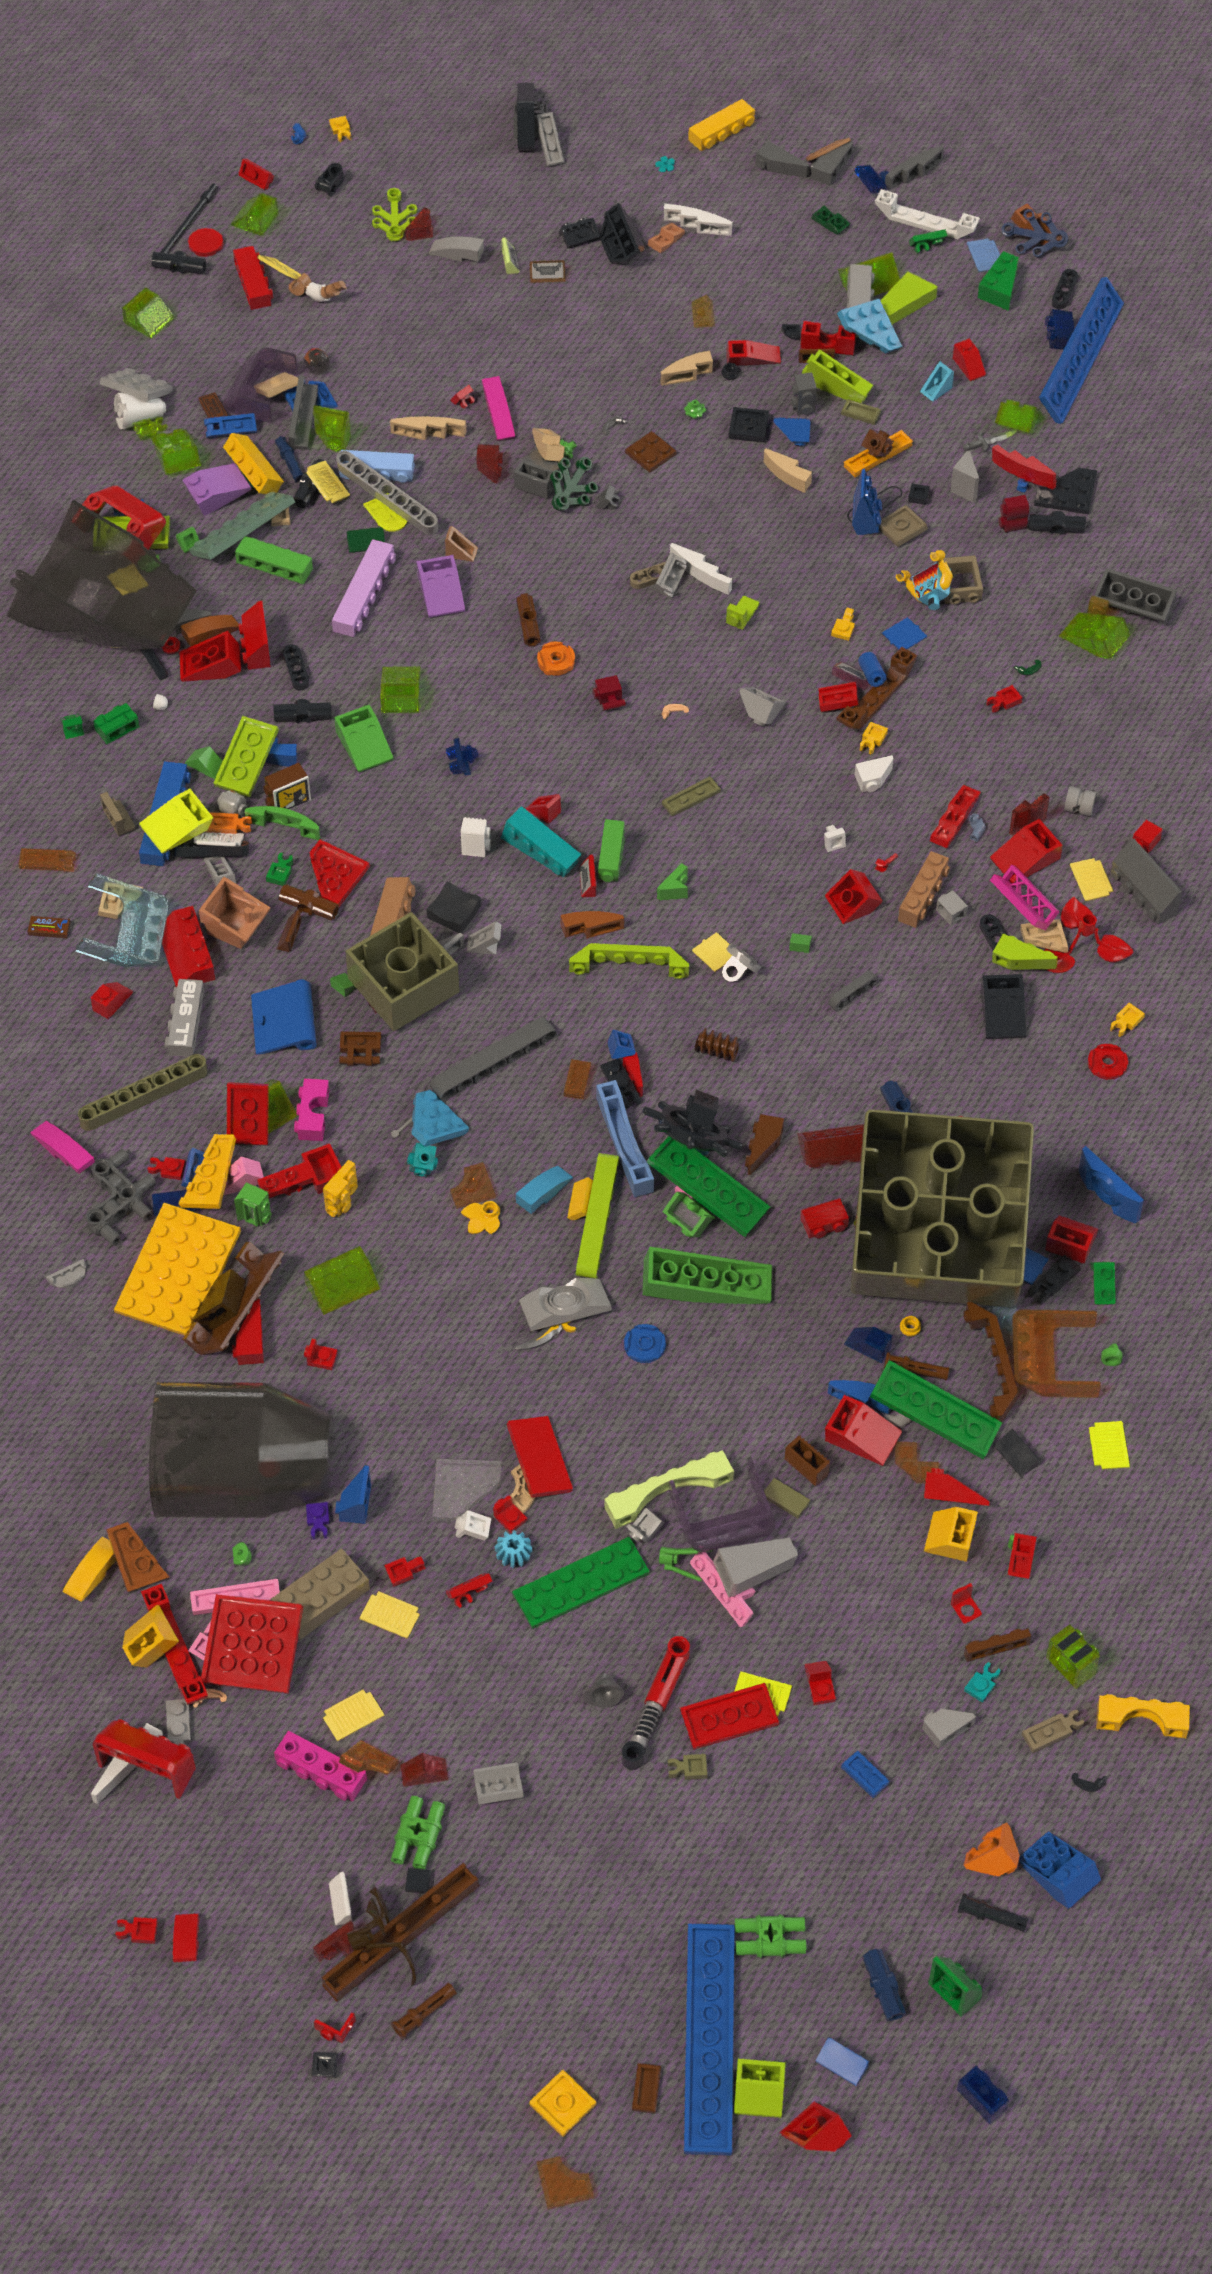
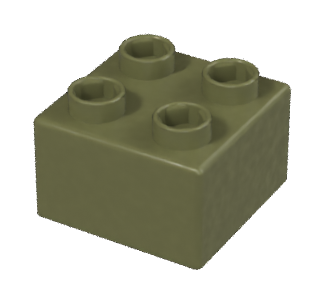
M868 1110L865 1114L862 1137L851 1292L857 1295L963 1304L973 1302L976 1305L1014 1307L1017 1304L1024 1282L1034 1139L1033 1124L1019 1121Z

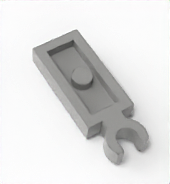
M184 1699L167 1700V1738L170 1742L177 1745L191 1743L189 1705L186 1704Z

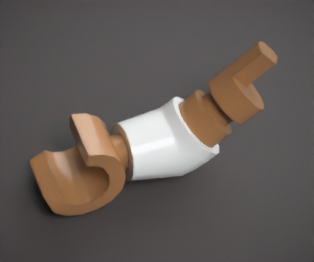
M305 273L298 280H293L288 287L291 293L297 296L302 295L306 291V295L317 302H326L331 297L338 296L341 290L347 289L343 281H337L329 285L316 284L311 282V279Z

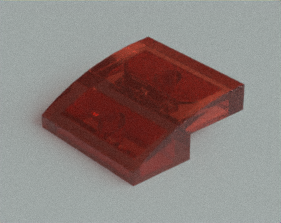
M1043 793L1032 804L1026 800L1019 804L1012 811L1009 834L1015 835L1023 827L1038 819L1044 822L1047 818L1050 797Z

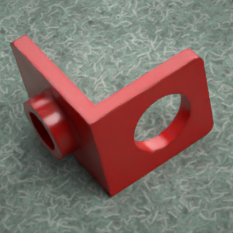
M971 1583L956 1589L952 1593L951 1606L964 1624L982 1615V1612L971 1597L973 1589ZM965 1605L972 1606L974 1614L972 1616H964L961 1612L962 1607Z
M350 2013L340 2031L317 2019L314 2021V2027L320 2031V2035L326 2040L332 2041L335 2039L343 2043L356 2021L355 2014Z

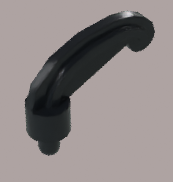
M1073 1773L1071 1776L1076 1786L1088 1792L1100 1790L1105 1785L1104 1781L1107 1779L1106 1776H1103L1093 1783L1078 1778L1079 1775L1077 1773Z

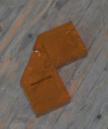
M917 1442L896 1443L895 1464L900 1469H903L916 1483L925 1484L926 1471H931V1468H939V1462L917 1461Z

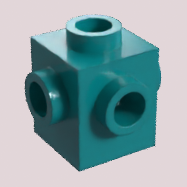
M416 1143L412 1152L408 1154L407 1164L410 1165L409 1171L414 1172L416 1176L425 1177L430 1175L433 1170H436L438 1158L435 1157L436 1147L430 1145L424 1147L421 1143Z

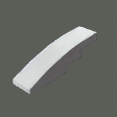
M672 204L664 205V220L680 221V227L697 228V233L732 236V221L695 208Z
M671 543L670 553L672 552L687 561L685 571L708 586L729 595L732 590V578L719 574V567L705 562V555Z

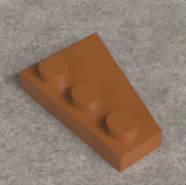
M128 1522L106 1529L127 1592L169 1578L168 1574L162 1569Z

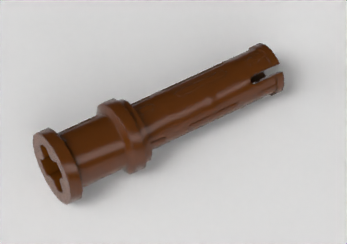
M890 1352L886 1354L884 1368L890 1360L914 1374L947 1381L949 1367L913 1361L908 1356H894Z
M446 1983L445 1986L415 2009L409 2008L403 2017L397 2021H392L391 2026L396 2034L404 2040L406 2034L415 2027H421L426 2017L457 1995L454 1987L450 1983Z

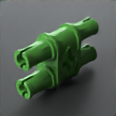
M411 1796L406 1813L400 1818L401 1823L398 1832L394 1836L396 1844L391 1856L393 1863L402 1865L408 1847L412 1845L418 1848L412 1864L413 1867L416 1869L426 1868L430 1853L436 1848L435 1843L438 1833L442 1830L440 1822L445 1809L443 1803L433 1801L428 1818L421 1819L418 1817L424 1801L420 1797ZM418 1830H421V1831H422V1832H419L418 1835H414V1833H417Z
M779 1914V1916L758 1915L755 1918H735V1933L756 1932V1935H758L756 1941H736V1955H757L759 1958H762V1956H780V1958H783L785 1954H806V1939L785 1940L782 1935L784 1932H804L805 1917L784 1918V1915ZM769 1929H771L773 1935L772 1943L768 1937Z

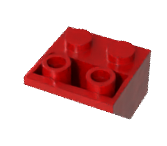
M1059 1215L1054 1220L1048 1234L1045 1250L1061 1256L1065 1255L1069 1259L1085 1264L1098 1233V1228Z

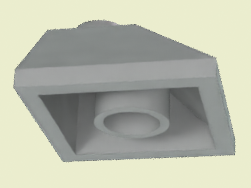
M754 687L740 688L739 691L748 716L754 719V723L761 726L771 724L786 704L785 701Z

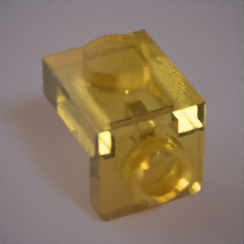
M1091 595L1087 613L1105 618L1110 607L1109 601Z

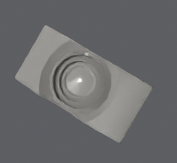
M575 1278L566 1285L556 1288L541 1287L519 1300L530 1331L612 1310L600 1279Z

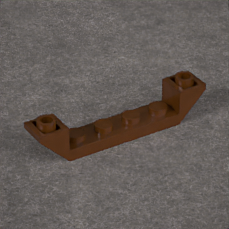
M901 647L891 658L890 669L885 673V682L881 686L872 687L854 708L847 706L836 717V720L851 729H861L907 679L917 659V655Z
M967 1302L966 1310L963 1311L965 1323H969L971 1330L985 1327L987 1339L991 1338L992 1345H990L992 1357H996L998 1363L995 1364L997 1376H1001L1003 1381L1001 1383L1003 1395L993 1397L989 1410L991 1417L1002 1422L1017 1401L1018 1390L996 1315L973 1302Z

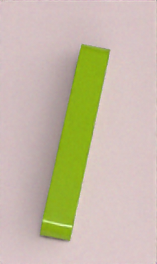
M598 1154L576 1266V1276L597 1279V1270L599 1271L601 1260L600 1253L603 1250V1239L606 1234L607 1218H609L611 1208L610 1201L613 1198V1187L617 1177V1166H619V1156Z

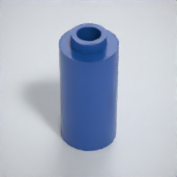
M863 653L859 657L858 663L868 683L873 687L881 686L886 680V674L874 653Z

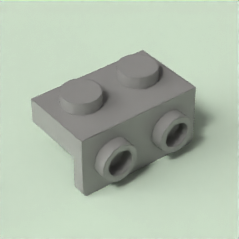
M518 1763L473 1770L478 1804L524 1797Z

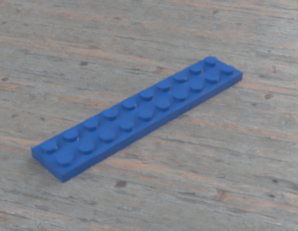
M1107 277L1100 279L1039 397L1041 403L1056 423H1063L1124 304Z
M688 1924L684 2154L732 2156L734 1925Z

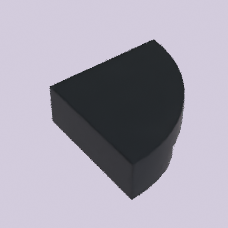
M782 324V331L788 338L800 341V324Z

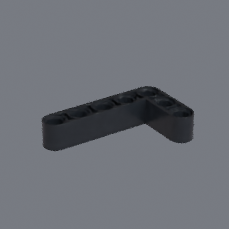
M517 83L518 151H535L534 83Z

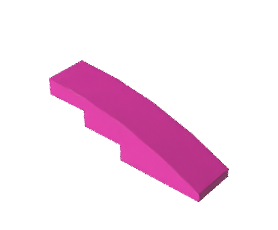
M500 377L482 379L487 408L497 441L515 438Z
M45 1121L30 1132L56 1159L59 1158L67 1167L70 1165L78 1174L95 1163L94 1157L82 1146L48 1121Z

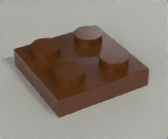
M651 431L626 448L625 453L651 473L674 457L676 450Z

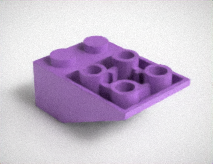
M450 555L417 561V576L428 617L465 612L454 556Z

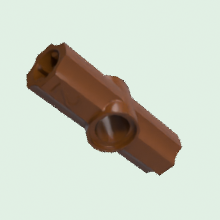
M528 593L517 597L516 602L524 644L533 647L540 643L541 639L533 598Z
M287 884L283 885L280 890L279 901L297 907L301 913H309V916L315 914L331 921L338 914L339 904L321 898L314 890L307 889L303 891Z

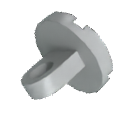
M730 943L726 948L732 956L722 970L723 977L730 982L739 981L748 969L755 973L761 969V965H758L754 958L744 950H738L736 948L737 945ZM735 966L738 973L732 978L728 975V970L730 967Z

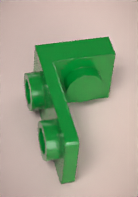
M1090 1262V1269L1093 1271L1094 1303L1096 1305L1115 1304V1262Z

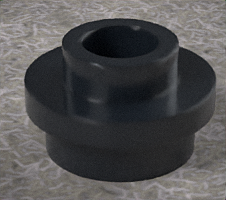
M727 363L722 368L721 374L724 378L732 380L739 376V369L736 364Z

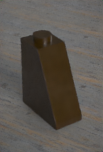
M232 1268L218 1276L193 1317V1321L198 1322L205 1330L210 1332L235 1317L238 1313L246 1281Z

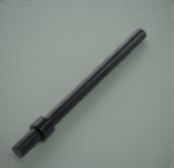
M212 183L208 190L202 193L199 202L161 250V253L170 252L204 205L210 202L212 195L218 188L216 184Z

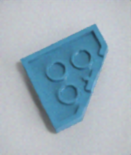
M880 299L846 308L837 313L846 331L850 333L853 331L860 335V339L870 345H877L882 352L889 353L902 347Z
M427 1090L416 1093L413 1100L414 1110L411 1134L424 1147L465 1135L468 1132L469 1127L434 1092Z

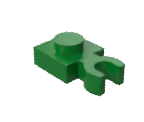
M279 853L278 863L272 862L266 875V882L281 886L285 885L292 872L290 866L293 864V856L290 855L289 859L283 860V853Z

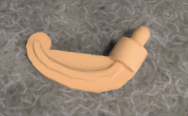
M669 704L663 708V719H666L670 712L683 710L684 713H688L689 708L681 704Z
M206 1689L208 1697L204 1699L220 1698L221 1702L226 1701L227 1697L222 1691ZM203 1699L194 1702L193 1707L196 1708L198 1704L202 1703Z

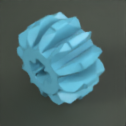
M513 1530L512 1534L509 1535L505 1531L504 1537H498V1544L495 1545L496 1557L498 1560H502L504 1566L510 1562L512 1568H514L515 1563L522 1567L523 1560L529 1561V1554L532 1553L531 1541L529 1538H525L523 1532L517 1535L516 1531Z

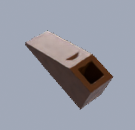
M760 1114L759 1121L754 1122L753 1133H755V1138H751L749 1143L751 1155H747L745 1160V1167H748V1175H751L780 1145L784 1129V1118Z

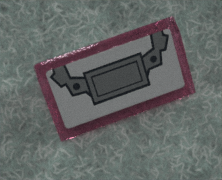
M842 661L832 667L833 676L848 683L856 682L857 687L864 691L868 687L869 683L863 671Z

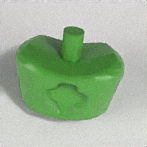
M243 1542L236 1544L232 1549L234 1564L239 1566L248 1565L251 1561L249 1548Z

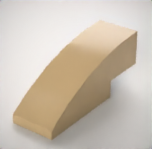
M710 351L687 356L661 371V386L695 381L699 374L712 373L713 360Z
M533 428L534 440L540 455L545 460L560 461L563 458L565 448L560 444V436L550 429Z
M765 449L764 463L769 470L786 484L805 493L811 484L812 472L798 467V460Z

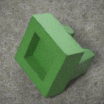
M193 527L176 534V540L185 553L190 551L189 549L199 540Z

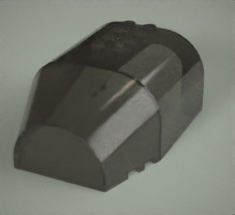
M158 1381L154 1393L149 1448V1490L154 1517L265 1518L276 1512H287L294 1507L301 1505L304 1507L306 1504L329 1500L333 1416L266 1382Z

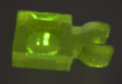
M158 417L153 422L148 418L134 422L133 429L140 440H145L157 436L158 432L165 431L168 425H160L163 422V417Z

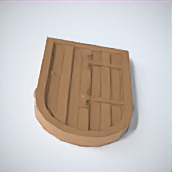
M850 138L837 140L808 155L806 160L809 161L822 156L851 140Z

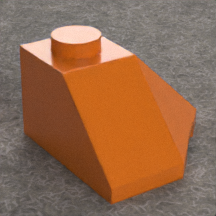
M1006 1822L989 1831L982 1838L984 1841L980 1843L978 1850L973 1847L966 1854L964 1867L968 1870L997 1877L1005 1873H1012L1018 1866L1020 1854L1009 1824Z

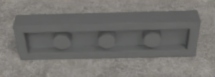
M299 375L288 438L289 446L293 449L308 450L318 385L305 384V376Z

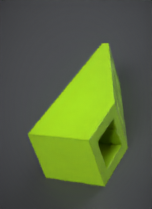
M1003 934L993 951L992 962L1009 970L1056 969L1058 957L1052 952L1043 951L1031 943H1024L1014 936Z

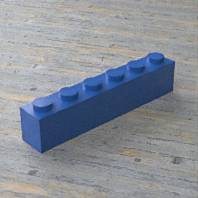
M164 761L149 815L176 795L187 790L185 787L186 783L189 784L191 779V773L188 772L187 764ZM144 832L139 851L140 863L164 866L165 860H169L170 850L162 854Z

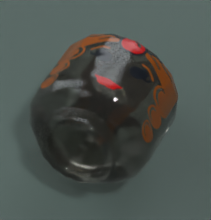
M313 348L304 357L306 367L315 375L325 373L330 366V360L322 349Z

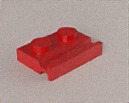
M856 682L818 688L821 712L858 705Z

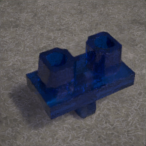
M459 738L453 739L454 745L446 748V753L450 761L456 758L457 760L450 762L449 768L453 775L462 772L465 776L471 775L469 763H474V760L479 755L478 750L471 747V745H467L465 748V746L461 745Z

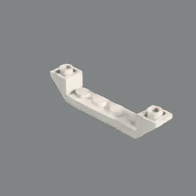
M882 189L875 200V204L890 220L931 232L946 229L947 236L955 239L974 232L980 220L979 217L963 213L959 222L897 205L898 194Z

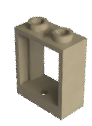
M976 555L944 558L943 560L947 562L952 574L972 573L975 583L974 587L950 589V594L944 598L945 604L951 603L955 605L960 602L975 603L981 601L983 586Z

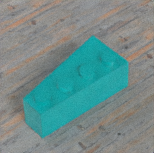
M522 806L506 821L501 839L551 869L556 875L565 877L579 862L581 854Z

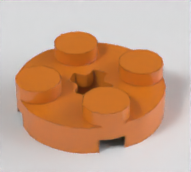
M549 642L543 645L542 650L538 652L537 663L546 675H563L573 669L575 653L569 645L568 647L564 646L562 642Z

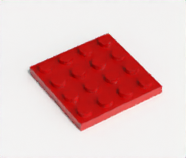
M216 1594L201 1674L203 1684L289 1694L303 1605Z

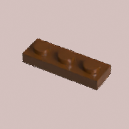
M1029 1628L1024 1630L1015 1629L1006 1635H994L988 1640L970 1642L965 1646L964 1656L966 1661L969 1662L1030 1645L1031 1634Z

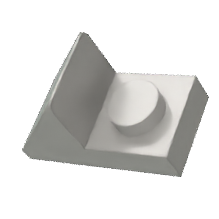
M495 921L469 935L467 952L496 954L497 943L501 937V924Z

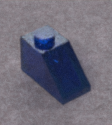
M874 1326L859 1327L852 1330L844 1345L882 1363L887 1352L891 1349L893 1336Z

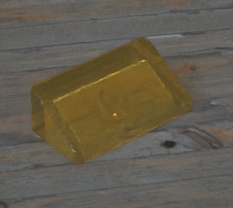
M707 294L692 301L694 328L715 327L713 303Z

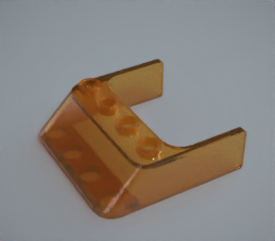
M1016 1311L1012 1319L1014 1377L1017 1383L1044 1397L1098 1398L1101 1388V1382L1055 1381L1053 1332L1059 1327H1095L1097 1311Z

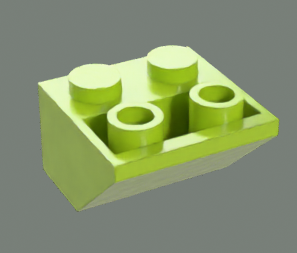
M738 2059L734 2114L782 2118L785 2062Z

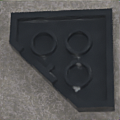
M1077 468L1057 478L1055 489L1044 486L1037 488L1034 506L1089 515L1097 470Z

